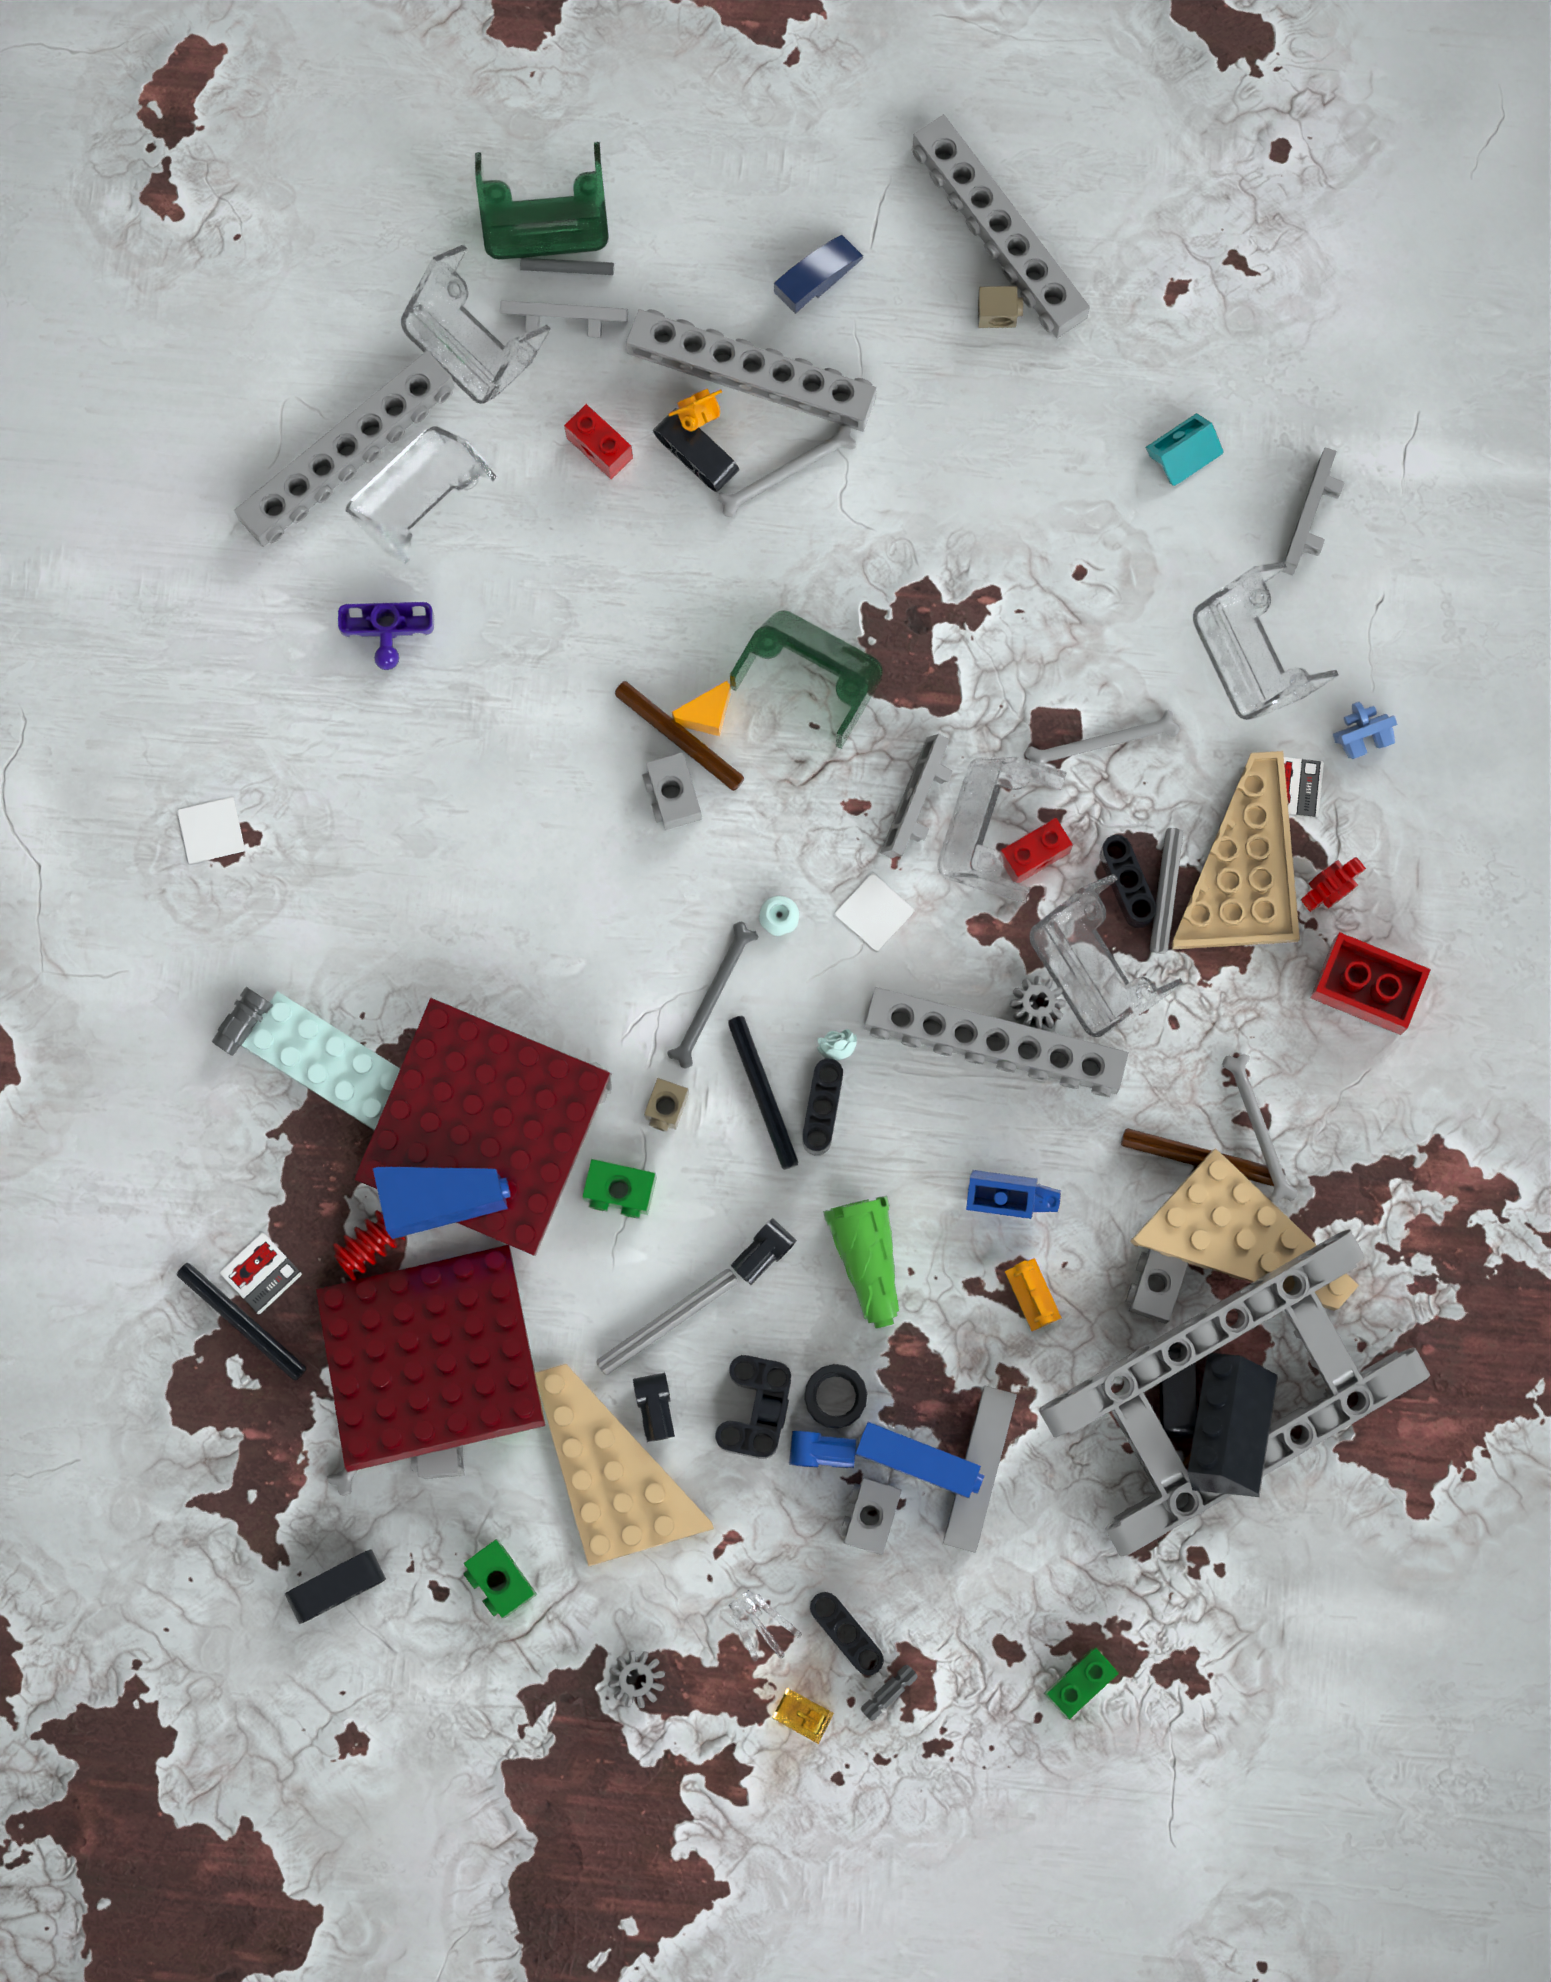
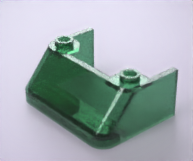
M594 142L596 171L583 172L575 178L573 183L574 196L512 201L511 189L505 182L500 180L485 181L481 152L475 153V179L484 248L490 257L503 260L593 252L601 250L606 246L609 234L600 142Z
M778 611L762 624L751 637L730 673V687L732 690L737 691L757 656L771 659L778 656L784 647L839 677L836 683L837 697L840 701L851 707L836 733V747L842 749L882 680V665L871 655L792 612Z

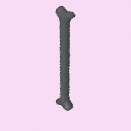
M742 921L733 925L734 940L681 1045L676 1049L667 1051L669 1058L678 1060L680 1066L684 1069L691 1067L693 1064L692 1050L745 945L750 941L757 940L759 937L756 931L748 930Z

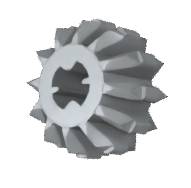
M1035 976L1034 986H1032L1029 980H1022L1024 990L1015 988L1013 994L1018 999L1011 1000L1010 1007L1020 1009L1014 1013L1013 1018L1019 1020L1025 1017L1023 1025L1029 1026L1031 1022H1035V1028L1042 1029V1022H1044L1049 1029L1053 1028L1054 1021L1052 1018L1061 1020L1063 1017V1013L1057 1008H1063L1066 1005L1065 1000L1055 999L1062 994V988L1059 987L1051 991L1050 988L1052 987L1053 980L1048 979L1044 986L1041 985L1040 976ZM1038 997L1044 1000L1042 1005L1046 1006V1008L1040 1006L1038 1010L1032 1008L1033 1002L1029 1001H1036Z
M629 1651L630 1664H627L625 1659L619 1656L616 1660L623 1667L622 1671L616 1668H610L609 1670L610 1674L619 1676V1680L610 1681L608 1686L614 1688L620 1685L621 1690L614 1695V1698L619 1700L626 1693L628 1697L625 1701V1706L628 1708L631 1707L634 1697H637L639 1708H644L645 1701L643 1695L645 1694L654 1703L657 1698L650 1691L651 1688L658 1691L664 1690V1685L654 1683V1678L665 1677V1672L653 1673L652 1671L653 1668L658 1666L660 1661L654 1659L649 1665H646L645 1663L649 1655L646 1651L641 1654L640 1662L636 1661L635 1651ZM638 1669L639 1675L645 1674L646 1683H641L643 1686L641 1689H636L634 1684L628 1683V1676H633L630 1673L632 1670Z

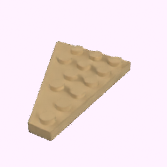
M1283 751L1250 754L1172 941V950L1292 943L1300 940Z
M1216 1148L1206 1156L1130 1240L1134 1246H1142L1160 1252L1162 1255L1176 1257L1189 1264L1228 1274L1229 1277L1238 1280L1243 1279L1250 1283L1317 1246ZM1346 1273L1315 1291L1324 1308L1335 1311L1343 1305L1359 1285ZM1288 1276L1283 1282V1289L1286 1293L1294 1288L1295 1281L1292 1276Z
M567 1364L535 1373L588 1566L714 1529L708 1517Z

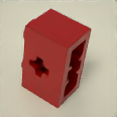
M587 404L564 425L566 438L610 479L616 476L633 459L632 446Z
M1054 818L1000 851L999 860L1014 884L1017 885L1070 854L1073 843L1057 818Z

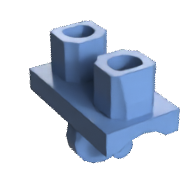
M1360 702L1352 704L1353 714L1345 716L1344 721L1347 726L1353 723H1357V725L1333 733L1335 743L1342 744L1348 758L1355 759L1367 754L1363 738L1372 735L1376 748H1383L1394 744L1395 737L1392 727L1398 724L1394 715L1389 717L1387 714L1368 720L1369 717L1377 715L1376 708L1372 706L1364 709Z

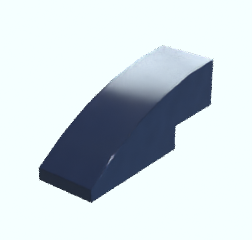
M840 235L806 256L775 281L774 293L796 314L815 296L819 298L860 262L863 259V255L843 235Z

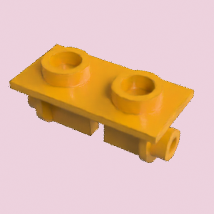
M707 388L677 402L679 408L668 413L670 417L678 414L683 428L688 431H694L720 416V406L715 396L722 393V390L720 389L710 394Z
M1035 1258L1018 1263L1015 1267L1005 1271L1031 1331L1062 1319Z

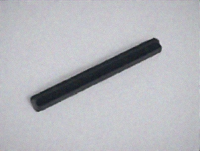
M734 1017L728 1021V1026L783 1170L793 1168L798 1165V1159L745 1017Z
M185 1263L178 1270V1278L291 1379L297 1381L306 1371V1366L190 1263Z

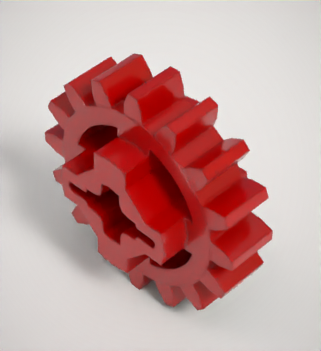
M1354 857L1344 865L1339 860L1335 861L1308 883L1312 890L1302 897V903L1309 912L1323 903L1329 909L1358 886L1354 879L1364 872L1366 868L1357 857Z

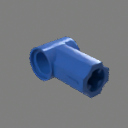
M792 1431L789 1465L803 1467H819V1465L838 1468H854L856 1439L822 1436L821 1433Z

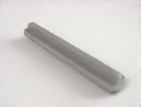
M1168 828L1165 832L1156 912L1150 944V951L1159 954L1166 953L1169 945L1183 840V830L1178 828Z

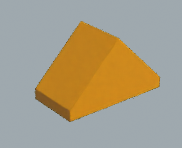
M729 682L721 683L672 711V718L684 728L720 736L731 696Z

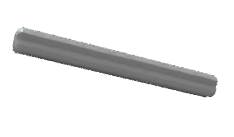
M725 1269L597 1359L598 1367L605 1375L610 1374L735 1286L738 1281L734 1273L730 1269Z

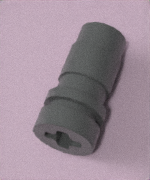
M247 986L240 994L242 999L235 1001L234 1005L236 1007L231 1014L227 1015L217 1029L218 1033L211 1041L231 1056L242 1046L257 1021L261 1022L263 1020L262 1014L264 1012L267 1014L273 1004Z

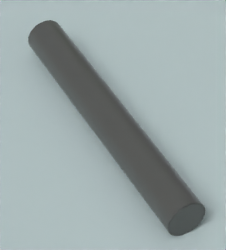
M521 258L520 270L614 275V263Z

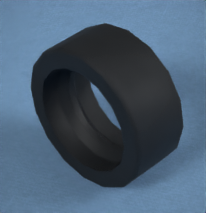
M832 1364L821 1367L812 1374L806 1385L804 1400L807 1411L816 1422L825 1427L839 1429L851 1425L860 1418L866 1407L868 1393L865 1382L857 1371L846 1365ZM842 1377L854 1387L856 1394L855 1403L851 1410L844 1415H828L818 1406L816 1399L817 1389L827 1378Z

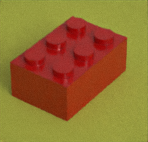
M1339 932L1333 939L1310 998L1402 1035L1409 1027L1431 969Z

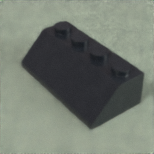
M1218 1353L1207 1355L1188 1468L1193 1491L1260 1497L1278 1380L1277 1374L1240 1355Z

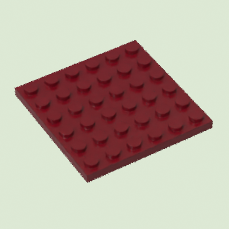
M430 998L354 1180L377 1189L373 1168L496 1169L500 1178H506L509 1185L511 1197L505 1198L508 1209L456 1223L536 1256L612 1073Z
M509 1245L316 1289L344 1466L347 1472L545 1426Z

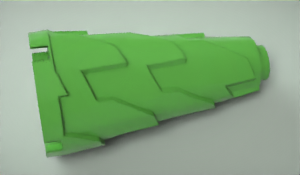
M887 1196L876 1197V1200L869 1201V1199L823 1211L827 1226L829 1225L835 1246L844 1263L848 1278L856 1291L864 1319H867L868 1323H874L875 1328L894 1324L893 1318L898 1316L897 1312L899 1311L895 1287L892 1230L888 1212L890 1205Z

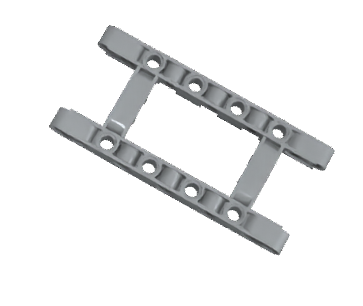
M1350 1229L1330 1237L1049 1401L1039 1409L1053 1437H1059L1067 1432L1073 1434L1111 1411L1153 1485L1156 1493L1113 1517L1115 1521L1105 1528L1119 1556H1126L1137 1551L1232 1495L1192 1490L1188 1472L1143 1392L1283 1310L1286 1311L1295 1328L1293 1333L1296 1338L1302 1340L1312 1358L1309 1362L1318 1369L1328 1388L1323 1393L1325 1397L1306 1408L1299 1407L1271 1424L1263 1476L1365 1417L1370 1412L1415 1387L1430 1376L1416 1348H1409L1400 1353L1395 1351L1359 1373L1315 1291L1356 1268V1263L1365 1257ZM1288 1276H1292L1295 1281L1294 1288L1286 1293L1283 1289V1282ZM1235 1309L1238 1313V1320L1234 1325L1228 1326L1226 1315L1230 1310ZM1178 1342L1181 1346V1353L1176 1359H1170L1168 1350L1173 1343ZM1122 1376L1124 1379L1122 1390L1113 1393L1111 1390L1112 1380L1115 1377ZM1356 1391L1358 1402L1354 1407L1349 1408L1347 1398L1352 1392ZM1300 1425L1302 1434L1298 1440L1292 1441L1290 1432L1294 1426ZM1186 1492L1188 1494L1187 1504L1182 1508H1177L1175 1504L1177 1496Z

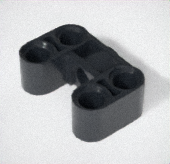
M741 1355L731 1362L729 1374L736 1385L757 1390L750 1424L736 1421L723 1422L716 1430L715 1439L718 1446L726 1452L758 1459H767L776 1453L781 1429L784 1427L789 1403L791 1372L781 1362ZM743 1362L749 1363L754 1369L752 1377L747 1380L738 1379L735 1375L736 1366ZM774 1369L782 1370L786 1375V1381L780 1387L771 1386L767 1381L769 1372ZM729 1427L737 1429L740 1433L739 1442L733 1446L725 1445L721 1440L722 1432ZM761 1434L768 1435L773 1441L772 1448L765 1453L758 1452L753 1446L755 1438Z

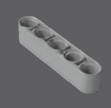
M984 1385L965 1460L980 1465L979 1473L985 1476L978 1494L971 1492L969 1498L955 1494L944 1536V1545L976 1553L1017 1394Z

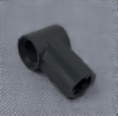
M774 1218L761 1228L753 1238V1243L731 1265L737 1274L750 1285L774 1261L778 1262L797 1242Z
M666 1373L634 1378L633 1385L637 1406L641 1408L643 1428L647 1442L675 1437L669 1408L671 1399Z

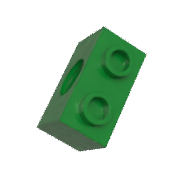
M591 1159L582 1197L584 1201L589 1202V1208L607 1212L608 1207L621 1209L620 1214L623 1216L639 1219L640 1214L648 1215L657 1176L653 1172ZM622 1182L628 1186L627 1194L619 1199L610 1195L612 1185Z
M495 1539L463 1563L468 1569L463 1573L474 1589L480 1586L487 1596L482 1601L494 1617L497 1614L501 1618L508 1617L537 1595L498 1539ZM496 1571L503 1572L507 1579L505 1587L499 1591L493 1590L489 1585V1578Z
M1093 1647L1048 1688L1044 1694L1063 1716L1070 1720L1112 1681L1119 1672L1097 1648Z

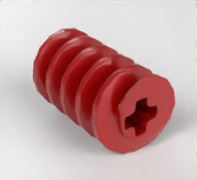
M378 1210L375 1211L376 1223L368 1218L364 1220L367 1228L366 1231L357 1226L354 1227L356 1239L344 1235L343 1238L346 1245L344 1248L337 1243L333 1244L334 1257L353 1281L356 1280L354 1269L361 1273L366 1272L365 1260L372 1265L377 1263L374 1255L375 1252L383 1257L387 1256L385 1244L394 1249L398 1247L396 1239H392L386 1231L383 1213Z

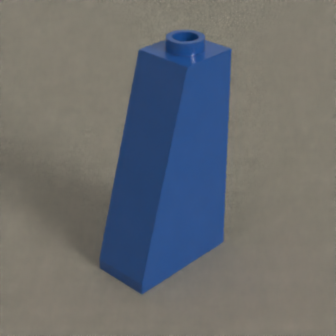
M373 1168L386 1231L392 1239L508 1209L505 1198L511 1197L509 1185L506 1178H500L496 1169Z
M867 1422L855 1453L859 1457L966 1498L970 1497L971 1492L978 1494L985 1476L979 1473L980 1465L870 1422Z

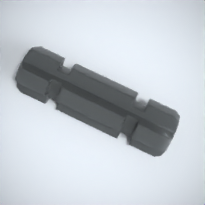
M904 1665L897 1672L898 1675L895 1678L892 1677L873 1695L875 1697L873 1700L869 1699L861 1707V1711L869 1720H875L882 1713L881 1710L884 1707L887 1708L905 1691L904 1687L906 1685L910 1686L917 1679V1673L909 1665Z

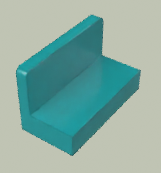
M1197 413L1145 447L1149 457L1162 465L1169 483L1173 486H1176L1224 453L1212 422Z

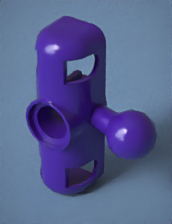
M427 602L344 604L338 610V628L345 637H350V635L380 637V647L375 652L374 661L380 669L391 670L399 662V653L393 647V638L397 636H413L415 633L431 634L434 630V613L432 606ZM412 607H424L426 615L413 616ZM349 609H361L362 617H350ZM385 616L394 617V622L390 626H380L379 621Z

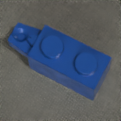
M972 1170L966 1210L1032 1219L1033 1212H1058L1061 1190L1037 1184V1178Z

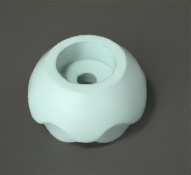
M774 896L767 899L761 906L759 921L761 926L770 934L781 936L795 930L798 925L800 912L797 905L790 898ZM780 912L782 917L778 918L776 914Z
M845 1029L841 1033L830 1031L824 1038H818L819 1046L817 1049L825 1058H832L834 1060L847 1058L853 1054L856 1048V1034L853 1035L849 1029Z

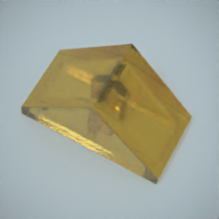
M787 1688L772 1718L819 1744L834 1712Z

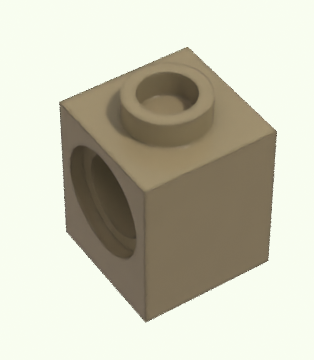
M1017 286L979 287L978 328H1016L1017 318L1023 316V297H1017Z
M657 1078L644 1113L645 1119L650 1121L649 1126L665 1132L668 1131V1128L676 1130L689 1096V1089ZM664 1099H669L675 1104L674 1110L667 1115L659 1113L656 1109L657 1104Z

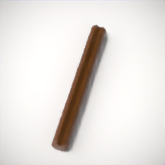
M623 681L617 687L615 695L623 703L731 790L735 791L744 781L741 773L679 723L675 722L674 719L627 681Z
M1129 1128L1125 1129L1121 1140L1123 1147L1198 1166L1212 1151ZM1221 1153L1248 1180L1274 1187L1267 1165Z

